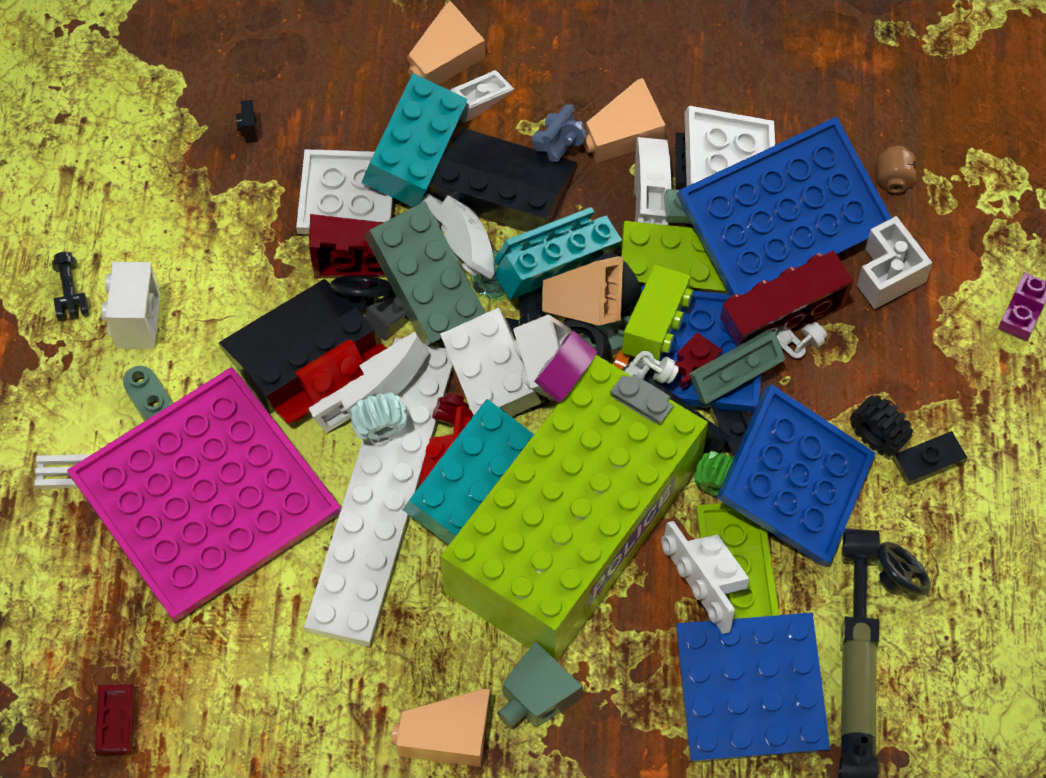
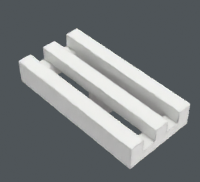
M91 454L36 456L35 488H77L72 479H43L44 476L68 475L67 470L71 467H44V465H73Z

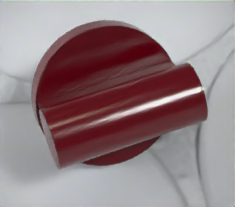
M446 393L445 397H438L432 418L454 426L457 406L464 405L469 409V405L464 402L463 396Z

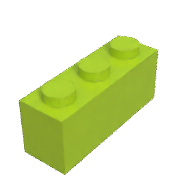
M654 264L624 331L621 353L636 357L642 351H649L654 359L660 361L663 352L669 353L674 339V335L671 333L673 329L679 330L684 312H681L683 307H689L693 296V290L689 289L691 275Z

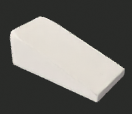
M494 70L450 91L468 99L459 118L465 123L507 97L514 91V88Z

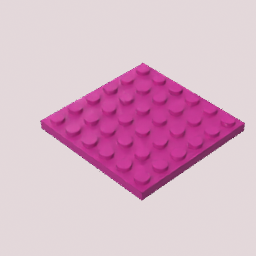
M233 367L225 370L67 470L68 475L174 623L338 516L341 511L340 505Z

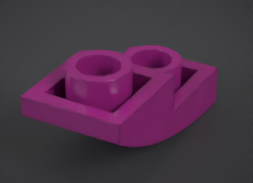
M1024 272L998 329L1028 341L1046 303V281Z
M573 330L565 337L554 356L545 363L534 382L560 403L590 365L597 351Z

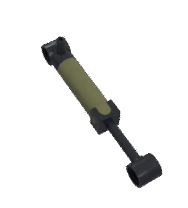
M845 528L843 533L842 561L854 564L853 617L845 616L841 626L840 651H842L841 754L838 778H878V757L876 755V678L879 619L867 618V564H877L879 530Z

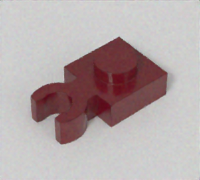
M698 332L677 353V360L679 361L675 362V365L678 366L677 374L684 375L680 382L682 389L688 387L691 383L689 373L722 356L723 350Z

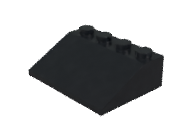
M463 128L442 156L431 179L430 192L432 196L442 202L449 195L469 207L478 218L528 232L554 222L577 167V162L562 157L558 162H552L546 152H536L535 149Z
M326 279L319 281L218 342L223 352L269 414L273 413L274 409L304 391L295 374L299 369L348 339L355 343L360 355L377 346L375 330L344 295L334 292Z

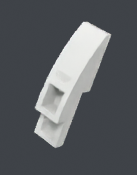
M637 137L634 197H636L635 222L668 225L664 204L666 189H671L668 142L662 139Z
M427 193L421 203L426 201L437 224L442 226L440 229L445 232L444 237L456 259L462 263L461 266L474 276L481 273L491 279L494 275L493 253L488 235L479 218L469 207L449 195L442 202Z
M415 332L400 339L394 345L359 365L364 375L349 382L346 386L311 406L309 410L312 417L325 433H328L351 419L350 409L357 405L359 400H365L368 396H375L378 393L383 395L390 392L398 395L420 369L429 351Z

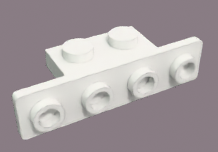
M674 521L667 522L665 534L661 540L664 553L669 555L675 563L679 575L688 582L694 597L700 600L707 610L710 620L716 623L722 634L729 633L735 610L725 594L747 589L748 576L718 534L687 541Z

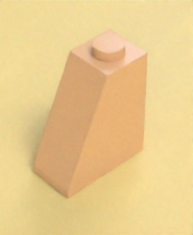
M451 1L443 7L410 52V68H408L410 77L414 73L440 85L485 58V40Z
M643 78L635 81L586 122L587 137L583 144L586 152L592 153L596 163L636 151L637 137L664 140L665 123Z
M617 256L595 261L543 280L542 311L599 326L620 321L623 257Z
M490 689L476 690L403 711L400 724L394 723L391 738V744H396L398 756L481 767L490 708Z

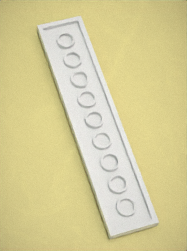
M395 338L393 345L397 343L400 339ZM424 344L429 351L428 356L412 380L398 394L406 409L407 425L401 428L399 433L390 435L389 438L384 437L379 441L375 439L371 441L363 439L305 622V632L371 647L410 516L402 509L418 489L426 455V446L429 443V438H433L438 420L432 418L433 410L436 407L438 397H445L454 369L449 354L444 348L426 346Z

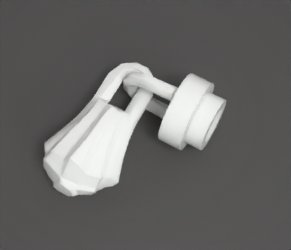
M816 322L812 325L807 324L801 329L805 337L802 341L790 329H784L782 326L777 327L778 331L776 332L780 346L791 357L796 359L802 358L805 355L806 348L810 344L815 348L821 347L825 343L824 339L827 337L826 331ZM792 341L797 345L795 352L788 346Z
M642 351L624 371L631 376L635 374L644 379L646 373L651 368L655 370L654 380L661 384L664 382L669 384L677 375L678 366L675 365L674 360L668 357H664L660 362L654 359L649 351ZM641 359L645 363L643 369L637 367Z

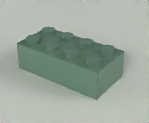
M426 201L364 234L368 245L414 330L426 346L441 339V333L485 314L481 303Z

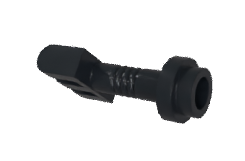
M66 251L55 254L52 261V269L60 273L63 297L53 298L58 321L64 320L63 308H68L70 319L77 318L75 306L79 305L82 315H89L85 292L79 294L75 292L72 270L77 267V259L73 257L71 252Z

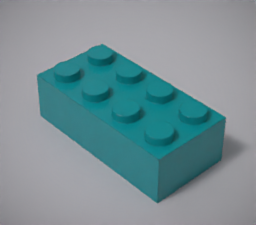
M413 73L361 183L409 206L414 207L420 204L468 99Z
M486 399L402 510L449 545L534 434L490 400Z

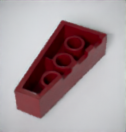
M310 214L309 251L314 279L343 276L386 278L364 237V234L384 222Z
M834 250L825 255L818 253L812 256L806 264L798 268L795 266L789 267L778 278L770 282L763 280L757 283L751 291L743 295L738 293L729 297L723 304L720 319L737 346H740L767 330H772L776 333L778 331L777 327L780 326L787 330L797 327L806 316H810L812 320L820 318L825 314L823 311L829 307H832L834 311L843 309L854 280Z

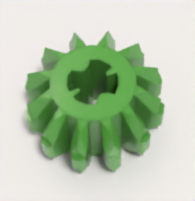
M715 451L703 454L702 459L699 460L695 468L694 482L703 491L709 492L712 496H717L734 456L730 457L724 452L719 454Z

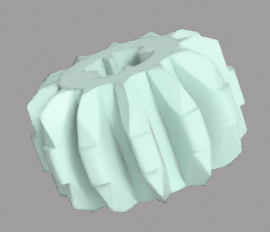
M390 392L383 395L378 393L375 396H368L365 400H359L357 405L350 409L353 430L358 438L365 441L373 439L379 441L384 437L389 438L390 435L399 433L400 429L407 425L404 403L401 402L398 395Z

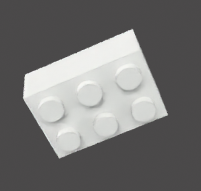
M499 307L440 334L473 415H475L486 399L510 416L542 403L538 393L531 388L529 389L523 380L522 370L525 367L522 358L520 359L515 352L513 346L515 338Z

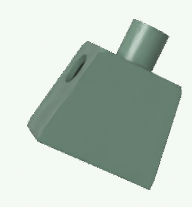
M535 642L502 685L503 696L509 702L497 714L509 728H512L523 717L533 726L539 727L582 698V685Z

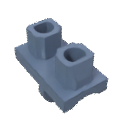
M565 105L559 114L550 113L545 119L546 131H536L532 136L536 152H547L552 162H558L570 145L579 146L587 137L584 124L581 121L576 122L573 112L575 109L573 105Z

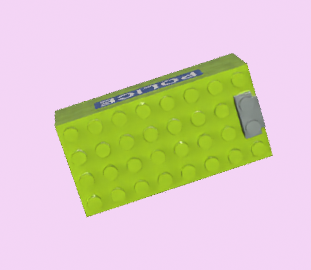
M595 355L577 383L566 397L557 404L440 556L444 594L527 648H530L537 642L558 661L696 472L695 468L699 460L702 459L708 422L675 403L668 394L635 374L631 376L598 355Z

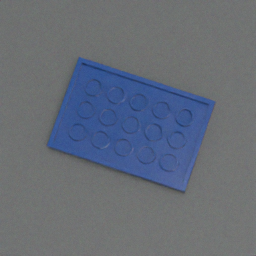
M837 116L691 184L676 193L730 296L738 293L743 295L751 291L757 283L763 280L770 282L778 278L787 268L792 266L798 268L806 264L812 256L818 253L825 255L834 250L838 255L868 240L870 229L892 219Z

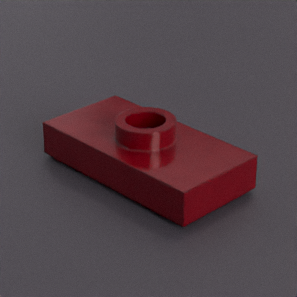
M133 684L98 685L96 755L132 754L135 687Z

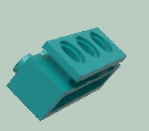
M590 207L507 239L494 259L497 265L500 264L494 275L509 299L511 300L543 287V280L590 264L604 253L614 254L622 239L605 215L591 222L590 218L594 214V210Z

